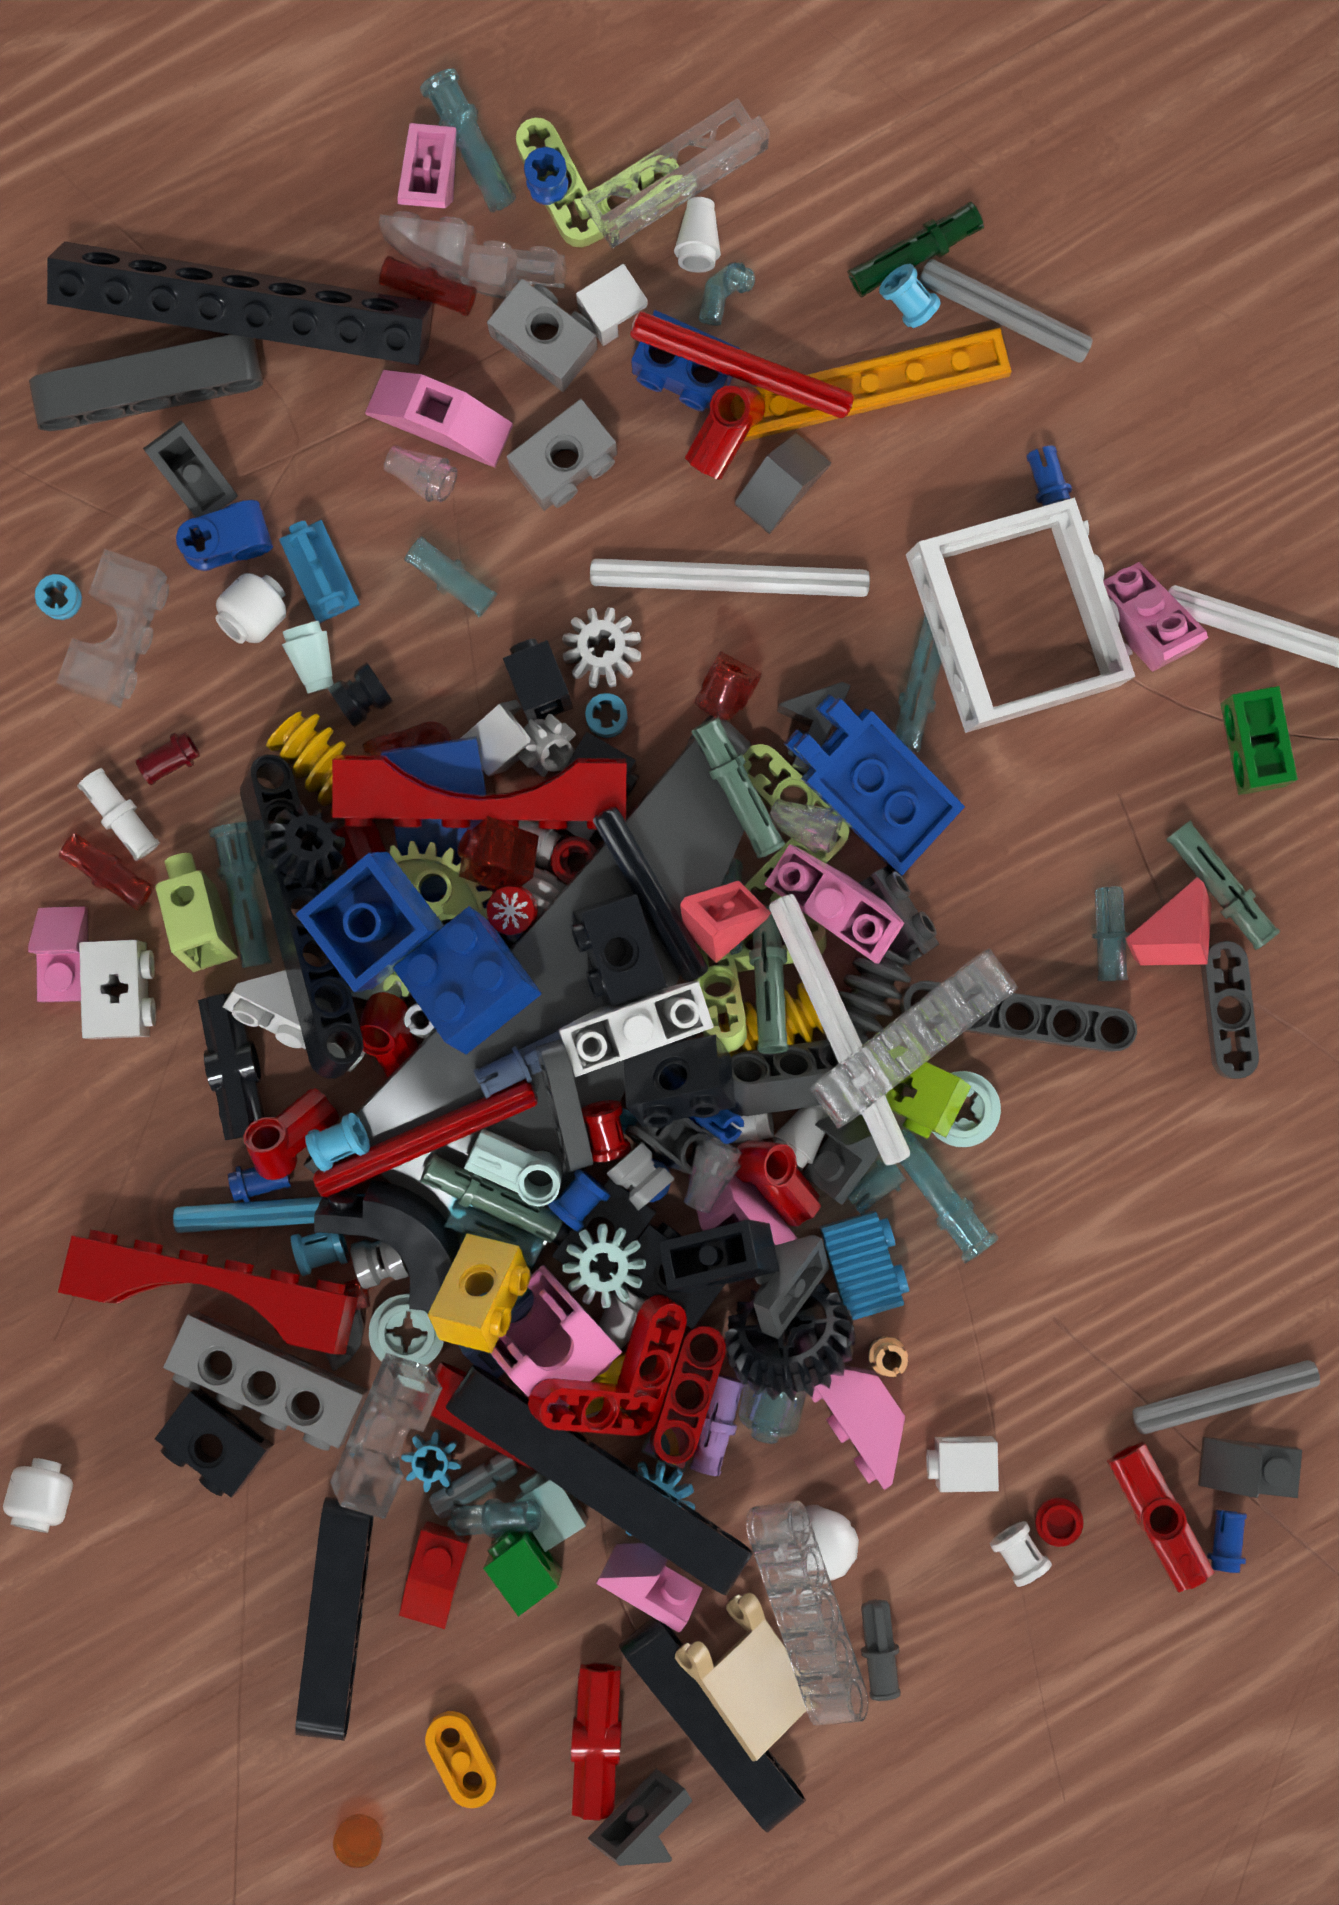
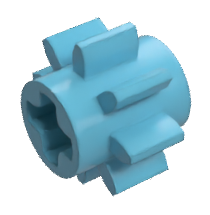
M438 1429L434 1431L431 1440L426 1442L420 1435L416 1434L412 1441L418 1450L415 1453L405 1452L401 1456L403 1461L411 1462L412 1470L407 1475L406 1480L411 1481L417 1477L424 1481V1492H428L433 1482L440 1480L443 1486L449 1487L452 1482L451 1477L446 1471L448 1468L453 1470L460 1469L463 1463L458 1459H452L451 1452L457 1446V1440L451 1441L448 1444L440 1441L441 1434ZM430 1449L437 1451L436 1458L438 1460L444 1461V1464H439L434 1472L427 1470L428 1463L426 1461L420 1460V1457H425Z

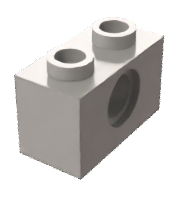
M521 279L487 321L490 337L564 392L598 349L596 335L593 333L595 328L581 314L573 311L569 315L557 306L558 299L543 285L536 283L532 287L525 280ZM543 324H550L558 329L557 334L549 340L537 339L533 333L537 327Z
M580 399L507 455L509 468L543 511H545L553 504L556 508H559L570 501L578 492L576 486L587 477L591 476L593 479H597L606 473L615 463L613 457L617 455V446L615 440L584 401ZM562 450L573 451L578 456L576 463L569 468H560L552 461L554 456Z

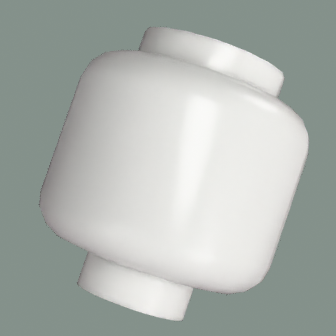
M244 573L217 599L216 608L218 614L215 617L221 629L234 641L243 644L245 641L260 643L286 617L287 611L282 600L285 592L279 583L268 575H264L261 578L251 573Z
M33 1458L31 1467L20 1466L13 1470L3 1504L4 1512L12 1517L10 1525L48 1533L50 1526H56L63 1522L73 1482L68 1476L60 1473L62 1464Z

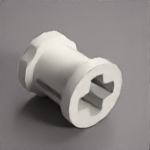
M1025 1521L1008 1527L990 1542L993 1551L1001 1553L1014 1573L1012 1579L1017 1587L1033 1582L1045 1574L1052 1566L1049 1558L1042 1556L1028 1534L1030 1527Z

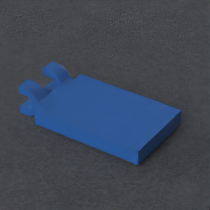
M828 695L816 709L837 730L821 747L809 734L805 733L803 735L799 730H796L784 742V745L810 767L801 779L894 872L902 876L965 806L872 710L865 708L857 716L841 698L835 699L833 696Z
M477 736L386 750L381 753V755L388 757L407 773L430 785L458 793L487 795ZM422 819V826L420 827L394 826L398 850L402 856L408 855L410 841L416 843L419 854H425L430 842H434L437 848V857L442 858L445 852L452 848L455 850L454 865L457 866L467 858L472 862L466 873L468 877L480 873L484 875V880L476 888L478 892L489 891L487 881L500 879V869L490 820H471V827L467 828L442 827V819ZM439 876L428 877L421 886V895L428 902H438L447 891L445 880ZM488 901L483 903L484 909H487Z

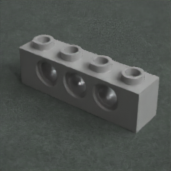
M198 1311L187 1315L163 1366L164 1369L174 1373L172 1380L192 1390H199L200 1386L206 1387L218 1393L216 1400L221 1404L236 1410H242L245 1405L260 1412L259 1420L283 1431L286 1430L287 1426L305 1433L303 1437L305 1442L329 1451L331 1445L339 1449L345 1443L368 1393L366 1388ZM215 1351H223L231 1358L232 1370L228 1376H221L213 1371L210 1360ZM258 1371H266L274 1377L276 1389L273 1395L265 1396L255 1389L253 1381ZM309 1391L317 1396L320 1402L318 1414L309 1416L299 1410L297 1397L300 1392Z

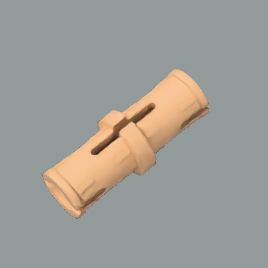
M882 1336L871 1343L868 1358L870 1363L873 1362L875 1364L872 1367L877 1373L883 1376L896 1377L898 1373L902 1374L908 1364V1354L906 1350L902 1349L904 1345L901 1341L894 1337ZM886 1350L894 1351L890 1363L882 1361L885 1355L884 1351Z

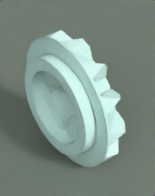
M968 1071L952 1072L951 1074L961 1078L971 1086L967 1097H970L973 1093L976 1094L972 1099L973 1103L969 1109L974 1114L973 1117L978 1120V1123L976 1124L974 1121L966 1118H960L957 1122L954 1121L946 1138L935 1132L933 1133L939 1140L951 1146H975L985 1141L995 1131L1001 1115L1000 1099L995 1088L984 1077Z
M410 1293L396 1295L384 1301L374 1312L369 1324V1341L375 1355L385 1365L401 1371H413L428 1365L440 1353L444 1341L439 1340L427 1315L429 1311L409 1309ZM408 1312H411L410 1319H413V1327L419 1328L421 1331H427L428 1335L422 1334L420 1337H414L411 1345L408 1346L407 1353L405 1352L402 1336L395 1335V1332H387V1329L402 1326Z

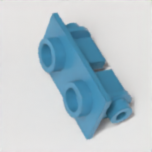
M322 520L309 526L306 521H300L289 527L291 534L280 538L279 541L315 620L322 623L359 606V600Z

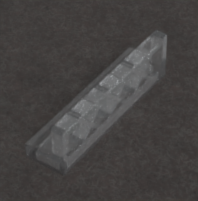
M736 98L581 197V203L610 247L614 248L768 149L770 130L760 116L752 120L739 99ZM735 116L742 127L720 141L715 140L718 126ZM711 131L709 139L702 138V136ZM688 145L706 149L683 165H676L679 151ZM672 156L670 164L663 163L664 160ZM653 170L667 174L642 191L637 190L640 176L647 171ZM632 182L631 189L623 188L624 186ZM610 195L628 198V200L604 215L596 205Z

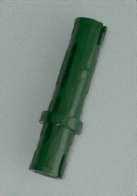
M968 202L946 217L937 221L931 219L925 222L923 229L916 232V234L898 242L868 261L849 269L847 273L853 288L862 298L881 286L884 279L896 268L904 264H912L916 267V265L935 255L938 257L949 253L951 246L984 229L982 217L976 206L972 202Z

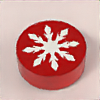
M513 885L498 889L492 894L487 904V917L490 924L498 932L506 935L525 932L533 925L538 915V905L535 897L530 891L521 886Z

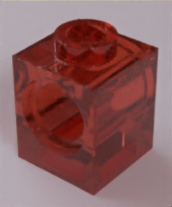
M487 816L473 829H468L460 840L458 856L462 857L459 877L496 891L513 885L522 887L533 878L539 836Z

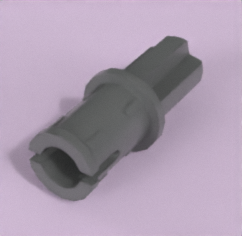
M869 1600L861 1606L865 1646L861 1649V1654L867 1658L870 1683L869 1694L872 1700H893L901 1695L895 1655L900 1651L899 1645L893 1641L890 1605L886 1600Z

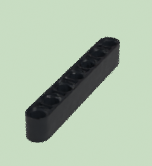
M266 754L258 757L252 763L241 784L240 796L309 1062L312 1069L318 1075L328 1079H336L343 1076L361 1056L364 1048L363 1037L348 983L302 922L291 911V909L301 910L323 891L322 884L315 881L311 888L304 890L299 880L295 878L291 885L284 886L283 878L286 874L282 871L269 874L268 866L272 859L261 856V848L267 842L263 838V833L269 821H274L277 814L284 809L292 814L294 809L301 805L289 764L281 757ZM257 778H264L270 781L275 789H268L262 786ZM303 844L300 846L304 850L307 848ZM303 953L315 955L319 959L321 967L310 965L305 960ZM315 998L327 1000L331 1004L333 1012L321 1010L317 1006ZM327 1043L339 1045L345 1053V1058L333 1056L327 1048Z
M475 1365L470 1367L445 1406L449 1412L713 1590L723 1595L729 1593L754 1554L749 1547L576 1431L553 1430L545 1427L530 1413L528 1407L529 1399L482 1368Z

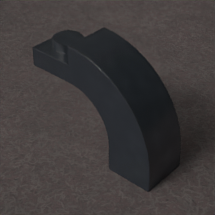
M371 1180L365 1197L357 1196V1194L350 1191H340L331 1196L322 1197L314 1214V1232L367 1236L381 1240L391 1246L401 1256L409 1272V1309L430 1310L460 1249L459 1241L452 1227L432 1204L401 1186Z

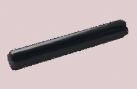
M611 807L600 812L593 818V823L633 893L637 894L640 905L680 975L688 982L703 976L708 971L706 962L620 811L616 807Z

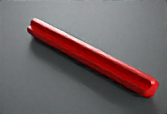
M639 312L632 323L630 336L640 342L838 418L847 416L852 408L854 395L849 391L645 312Z
M522 1080L490 1095L491 1097L487 1099L485 1097L385 1140L370 1147L369 1152L364 1155L354 1154L335 1162L332 1168L325 1172L320 1169L317 1170L313 1177L315 1187L322 1197L331 1196L528 1110L538 1103L536 1090L531 1082L527 1083L526 1080Z

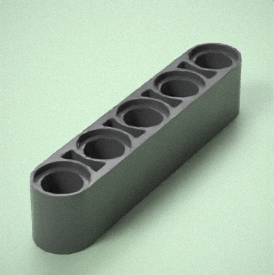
M226 335L39 374L29 380L38 429L58 431L248 392L262 386L263 379L254 338Z
M919 981L907 987L900 999V1010L903 1016L910 1023L927 1027L1099 1052L1122 1051L1135 1041L1137 1035V1024L1133 1016L1125 1010L1106 1006L933 981ZM925 990L933 996L935 1008L929 1016L917 1015L912 1010L910 1000L915 991ZM964 997L975 998L982 1007L981 1017L976 1023L965 1022L958 1013V1005ZM1017 1003L1022 1005L1029 1014V1021L1022 1030L1011 1028L1006 1021L1005 1014L1011 1004ZM1061 1010L1072 1014L1076 1022L1075 1030L1069 1037L1060 1036L1053 1027L1054 1017ZM1108 1017L1115 1018L1122 1026V1037L1115 1044L1108 1043L1101 1035V1025Z

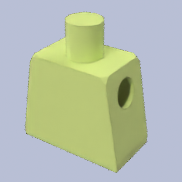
M180 853L167 858L164 863L169 879L156 884V892L171 953L192 972L237 959L238 955L215 884L202 870H196L191 853Z

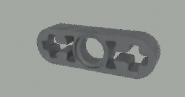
M1223 941L1209 946L1208 964L1201 965L1211 1061L1214 1069L1221 1076L1228 1079H1241L1251 1075L1259 1062L1247 954L1240 945L1230 941ZM1221 950H1225L1227 958H1235L1236 967L1228 969L1229 983L1239 981L1240 990L1230 988L1215 993L1214 984H1224L1222 969H1214L1213 960L1220 958ZM1227 996L1237 999L1242 1006V1016L1234 1024L1224 1023L1217 1014L1218 1003ZM1244 1028L1245 1037H1235L1237 1051L1245 1052L1247 1058L1246 1061L1239 1063V1071H1234L1233 1064L1225 1063L1223 1059L1224 1054L1231 1052V1037L1220 1039L1219 1031L1232 1032Z
M561 1039L536 1046L554 1129L568 1172L593 1165L592 1153L566 1048Z

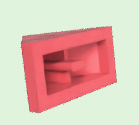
M1198 877L1126 938L1133 958L1140 966L1208 964L1212 904L1202 880Z
M740 881L687 896L680 904L682 922L692 940L715 963L720 961L758 928L771 914Z

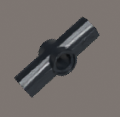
M230 993L198 1000L207 1050L204 1051L205 1071L211 1090L216 1092L219 1117L225 1140L243 1138L245 1130L251 1123L260 1118H265L258 1083L261 1082L258 1053L254 1042L249 1040L247 1025L236 1020L231 1011L223 1008Z

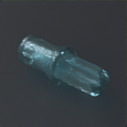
M1118 886L1099 887L1095 891L1097 933L1092 934V938H1097V981L1129 980L1127 975L1126 937L1130 935V932H1125L1124 891L1122 887Z
M489 1499L484 1505L455 1507L451 1510V1519L448 1521V1526L458 1536L486 1534L490 1538H499L505 1532H533L537 1530L541 1523V1510L538 1503L533 1499L502 1503L499 1499Z

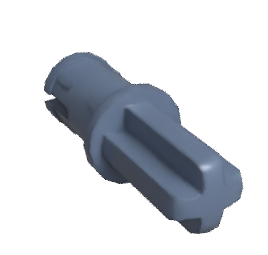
M559 1032L548 1035L519 1050L514 1046L511 1048V1054L479 1069H474L473 1073L478 1084L481 1086L485 1098L487 1099L491 1097L490 1095L525 1079L527 1083L531 1082V1076L541 1071L536 1046L561 1039Z

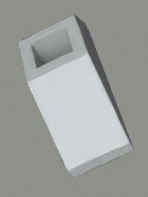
M286 970L236 984L226 999L223 1008L231 1011L233 1017L245 1025L260 1026L274 1033L277 1040L286 1046L306 1049ZM315 998V1002L321 1010L333 1012V1008L327 1000ZM327 1043V1048L333 1056L345 1058V1053L339 1045ZM362 1051L361 1056L348 1070L349 1072H351L356 1067V1065L362 1060L365 1052Z
M696 980L669 986L613 1007L605 1005L560 1028L558 1031L566 1048L573 1075L577 1077L714 1028L699 981Z

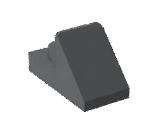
M182 420L143 448L195 517L219 511L238 497Z
M840 682L782 702L779 704L777 711L809 726L808 732L799 729V731L803 735L805 733L809 734L821 747L825 743L833 725L816 708L828 695L833 696L835 699L841 698L844 701L851 686ZM789 750L788 755L795 758L792 767L799 774L804 775L810 767Z
M857 1103L825 1117L815 1124L816 1127L829 1137L817 1152L813 1163H809L802 1173L808 1181L841 1205H843L880 1154Z
M815 1235L775 1245L779 1272L755 1277L756 1282L761 1287L756 1293L753 1304L763 1333L779 1339L830 1267L822 1238Z
M1203 1437L1198 1485L1258 1498L1259 1494L1298 1498L1302 1449L1290 1446Z
M656 1768L588 1837V1840L594 1847L619 1866L671 1862L672 1857L658 1836L688 1807L692 1799L684 1787Z

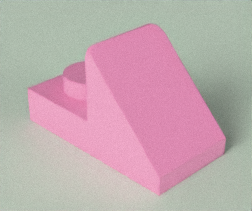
M87 907L38 908L28 945V952L36 954L37 1002L81 1001L79 942H88Z
M645 1543L616 1544L596 1582L599 1586L679 1633L687 1624L703 1589L666 1567L665 1564L668 1559Z

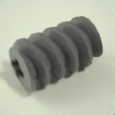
M887 950L879 964L874 963L870 959L855 957L852 964L861 975L846 974L843 981L852 992L838 991L865 1049L871 1050L873 1046L872 1041L866 1036L867 1031L882 1033L884 1030L875 1019L876 1015L892 1016L893 1011L884 1000L886 998L898 1000L902 998V994L893 985L894 982L910 983L911 977L905 972L903 966L904 964H912L890 950Z

